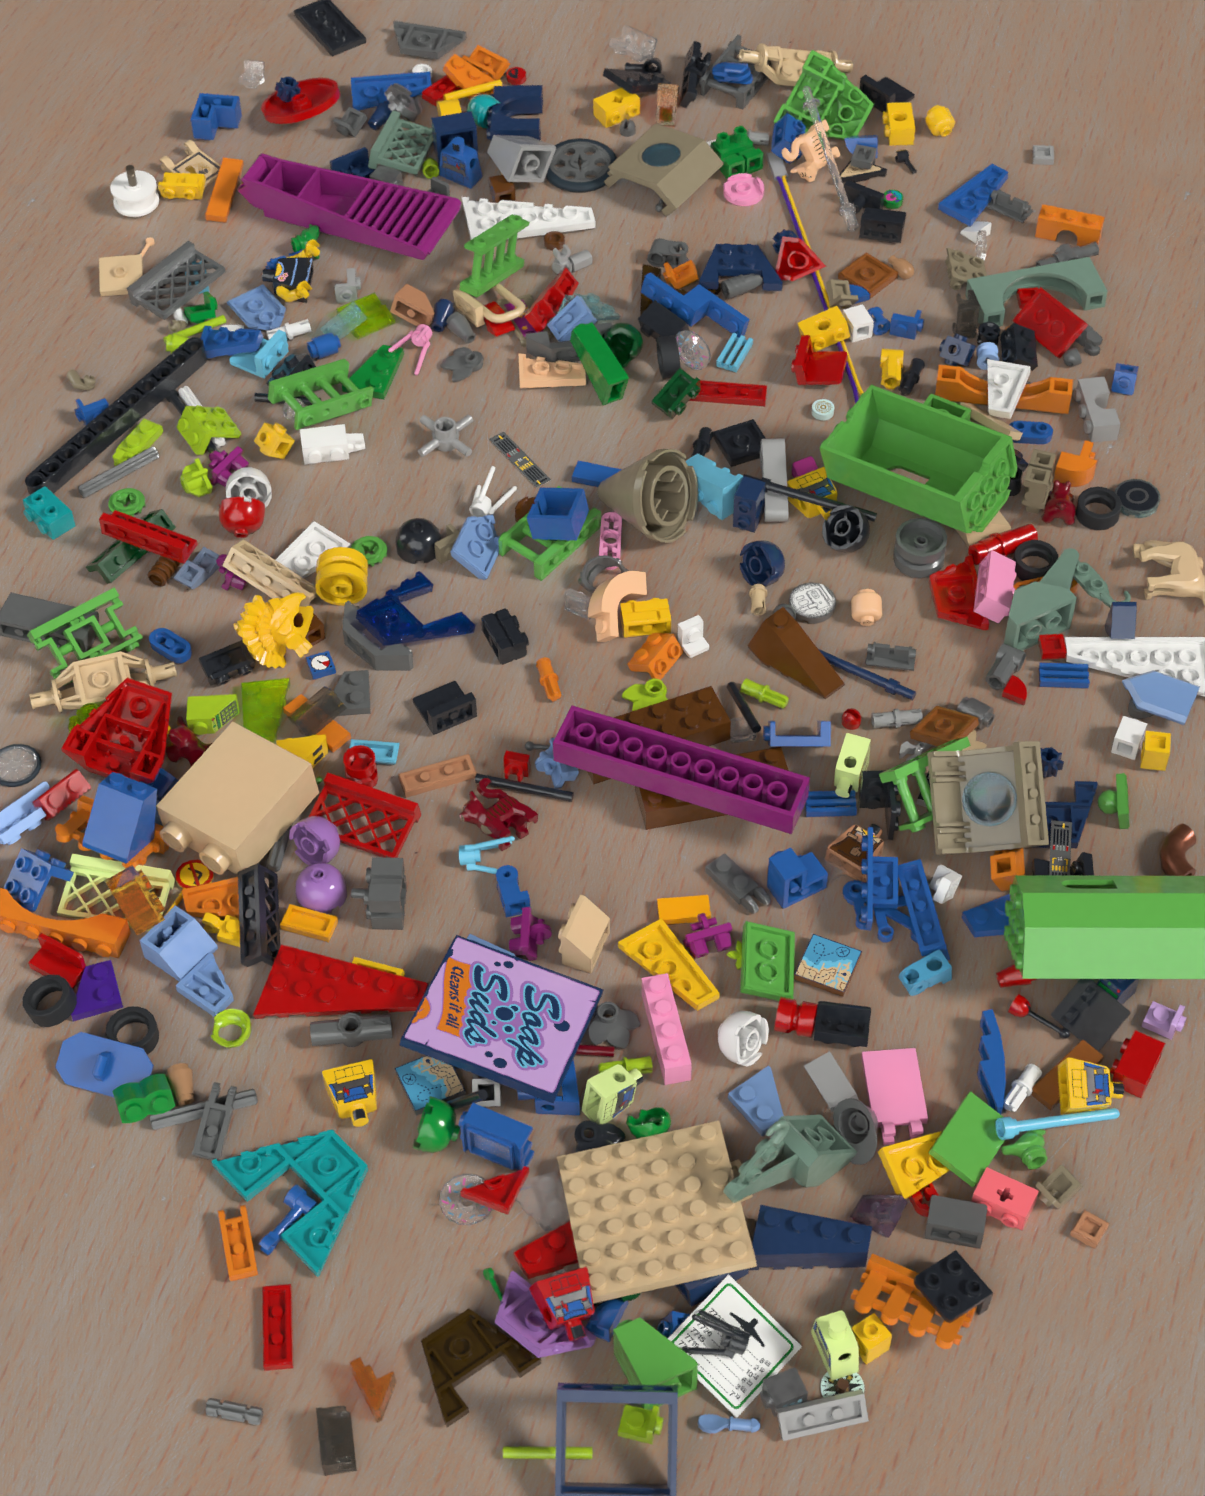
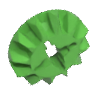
M125 488L111 495L108 506L112 512L117 510L134 517L135 513H141L142 508L145 507V497L139 490ZM130 500L131 504H128V507H124Z
M365 536L357 539L351 545L352 549L359 551L366 557L368 564L372 567L375 563L382 564L383 558L387 557V546L378 537ZM365 551H367V552L373 551V554L371 555V554L367 553V554L365 555Z

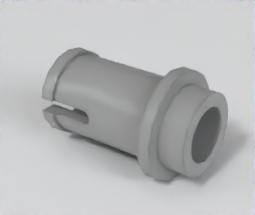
M747 131L748 137L753 144L768 146L769 132Z

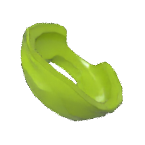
M233 1008L221 1011L214 1017L211 1038L220 1046L226 1048L241 1046L249 1038L252 1030L249 1016L242 1010ZM228 1025H238L242 1029L241 1036L234 1041H227L219 1037L220 1028Z

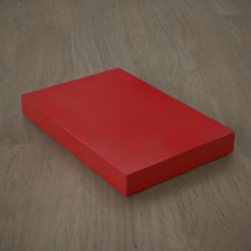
M1042 287L1037 290L1012 320L1015 324L1034 330L1035 340L1058 359L1062 357L1088 326L1086 322Z

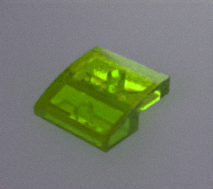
M375 292L337 308L336 312L343 324L356 339L396 323L386 304L382 305Z

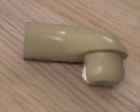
M69 370L66 376L75 389L90 391L95 387L96 380L92 375L90 377L86 375L84 379H81L76 370Z

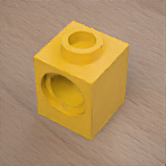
M1145 731L1141 746L1140 768L1166 770L1170 756L1171 733Z
M875 1313L851 1328L858 1343L859 1356L866 1365L890 1349L892 1334Z

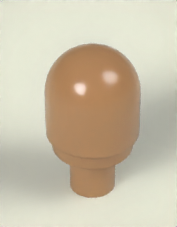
M895 255L889 257L888 262L893 265L892 269L898 272L900 278L910 279L914 275V267L906 259H898Z

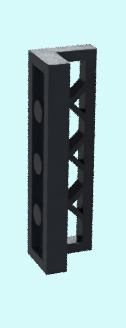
M257 863L238 872L241 964L246 967L261 961L273 966L281 946L278 875ZM265 878L268 879L269 888H268V886H267V884H266V882H265ZM266 901H267L268 904H269L270 910L268 909V907H267V905H266ZM267 924H268L269 927H270L271 934H270V932H269V930H268V928H267ZM267 945L271 950V955L268 954Z

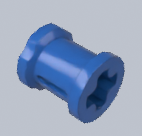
M872 307L867 310L874 321L873 333L875 335H883L888 332L891 323L888 319L884 318L882 309L880 307Z

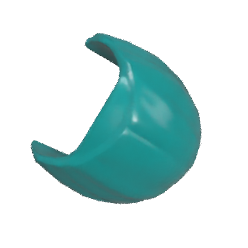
M480 94L470 100L466 110L467 112H472L476 126L487 129L489 107L497 103L500 104V102L491 95Z

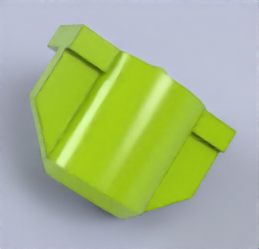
M199 458L194 459L193 464L185 466L180 477L181 485L186 493L196 497L211 494L213 487L208 479V469L203 468Z

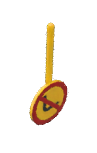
M198 859L184 862L178 867L175 874L176 882L183 889L212 883L214 878L213 871ZM182 891L180 892L176 900L173 902L167 913L175 905L178 906V904L183 898Z

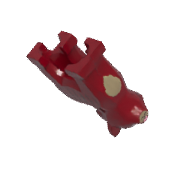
M489 778L479 781L477 791L482 797L487 799H499L494 805L485 809L473 791L469 792L470 800L463 807V811L460 814L461 820L477 825L484 834L494 839L510 836L511 832L508 829L510 826L516 830V836L522 839L529 835L527 822H533L534 824L538 822V814L529 806L520 803L514 797L508 796L501 789L486 788L491 782ZM511 843L499 844L498 848L504 851L511 846Z

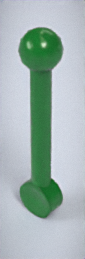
M486 1268L483 1271L484 1278L490 1281L501 1302L503 1294L494 1279V1271L492 1268Z

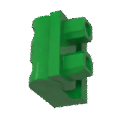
M743 126L735 127L734 134L730 136L726 132L717 134L716 141L711 142L712 150L724 163L719 170L727 180L736 174H751L763 169V152L759 148L755 149L753 147V142L748 137L747 130ZM750 162L754 163L755 165L750 167ZM732 169H736L737 172L732 174Z

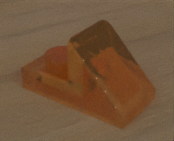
M359 1357L350 1362L352 1375L378 1423L382 1421L396 1385L395 1373L393 1371L376 1379L370 1364L365 1366Z

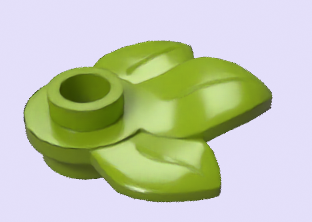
M654 678L648 680L645 685L634 684L623 692L622 698L634 702L632 711L668 700L666 697L667 688L660 679Z

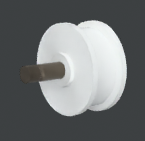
M133 165L126 166V172L118 175L110 186L114 197V207L117 212L129 217H139L155 210L159 204L155 178L147 172L135 171Z

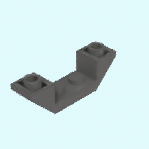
M612 322L594 324L603 338L605 332L612 326ZM547 331L526 334V350L528 354L535 357H544L545 361L554 363L559 360L568 362L580 361L570 340L550 343Z
M347 601L344 607L342 628L345 645L376 671H410L413 669V653L406 645L403 646L397 640L390 643L384 649H381L377 643H372L362 632L366 629L364 611L359 606H354L350 601Z

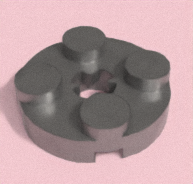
M394 83L393 86L391 84L385 92L390 102L388 107L392 111L400 112L406 119L413 122L422 112L420 102L417 98L414 101L410 97L412 93L404 86Z

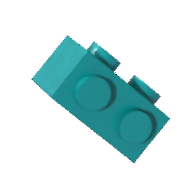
M46 486L23 499L25 507L23 513L29 522L33 521L40 532L44 535L47 534L52 540H55L76 526L72 510Z

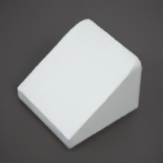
M975 221L971 227L967 226L960 234L977 244L990 234L992 223Z

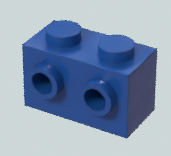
M785 114L774 124L771 152L788 164H791L792 162L783 158L782 149L787 148L791 153L792 142L795 138L805 133L806 126L790 114ZM800 149L796 159H799L803 155Z

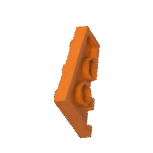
M456 54L447 61L443 68V71L457 87H462L463 89L495 81ZM490 90V91H487V92L479 93V94H476V95H480V94H487V95L494 94V90ZM476 95L468 96L467 98L471 100Z

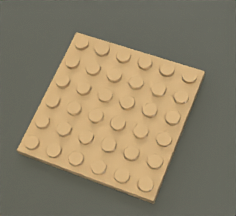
M719 1121L557 1157L580 1268L587 1266L593 1303L757 1267L741 1201L733 1203L723 1192L726 1185L734 1179Z

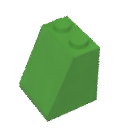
M640 1317L635 1320L628 1319L622 1321L613 1329L614 1355L629 1384L678 1385V1397L697 1389L698 1364L696 1360ZM640 1404L641 1408L647 1409V1410H652L654 1405H655V1406H661V1405H663V1404Z

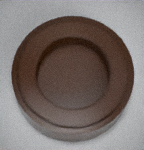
M551 231L545 234L544 246L546 249L553 251L554 248L557 250L563 248L565 237L561 232Z

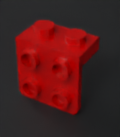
M801 335L800 343L796 345V358L792 360L791 364L792 372L796 374L798 385L840 384L848 359L847 352H814L810 335Z

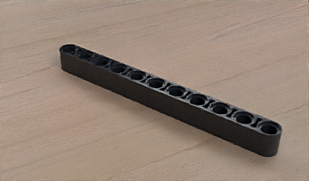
M198 337L186 340L25 478L29 495L44 486L54 494L165 399L171 391L179 387L200 369L208 359L203 340Z

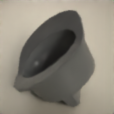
M846 1098L835 1107L833 1114L835 1129L858 1152L850 1162L855 1165H863L869 1162L876 1153L877 1116L862 1101Z

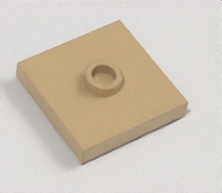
M142 254L99 258L101 296L128 294L127 287L143 276Z

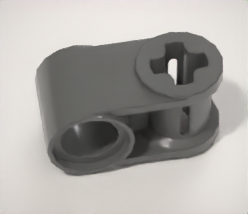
M655 239L649 250L647 261L655 267H664V263L668 262L673 269L689 261L687 257L688 245L681 241Z

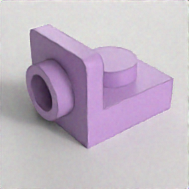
M1153 1001L1141 1027L1172 1040L1175 1031L1181 1032L1187 1017L1182 1016L1185 1006L1180 1004L1178 1010L1175 1011Z

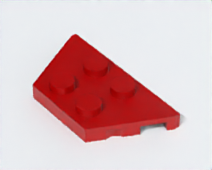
M972 555L965 557L964 562L958 565L953 563L943 571H937L930 575L929 585L937 618L986 631L989 630L988 618L974 612L978 577Z

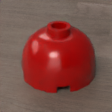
M230 497L223 499L221 505L219 504L220 523L225 530L234 534L235 537L246 538L261 528L265 516V504L254 498H251V502L244 501V497Z

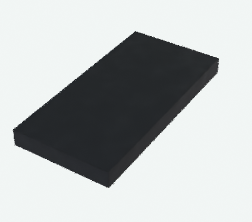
M318 0L294 10V16L332 57L366 43V37L331 0Z

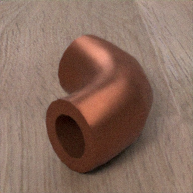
M1181 823L1177 825L1163 839L1159 856L1162 870L1167 876L1195 875L1196 870L1186 860L1185 855L1186 851L1196 844V836L1193 830L1186 824Z

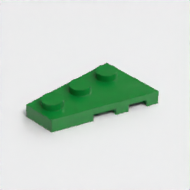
M382 345L349 379L359 390L372 386L374 388L373 398L384 400L404 356V348H397L393 352H389L388 350L392 346ZM342 385V392L350 393V392Z

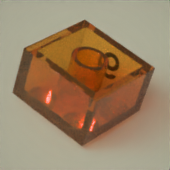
M133 865L105 880L136 935L165 920L161 914L165 909L154 891L149 892L153 887L142 870L136 871Z

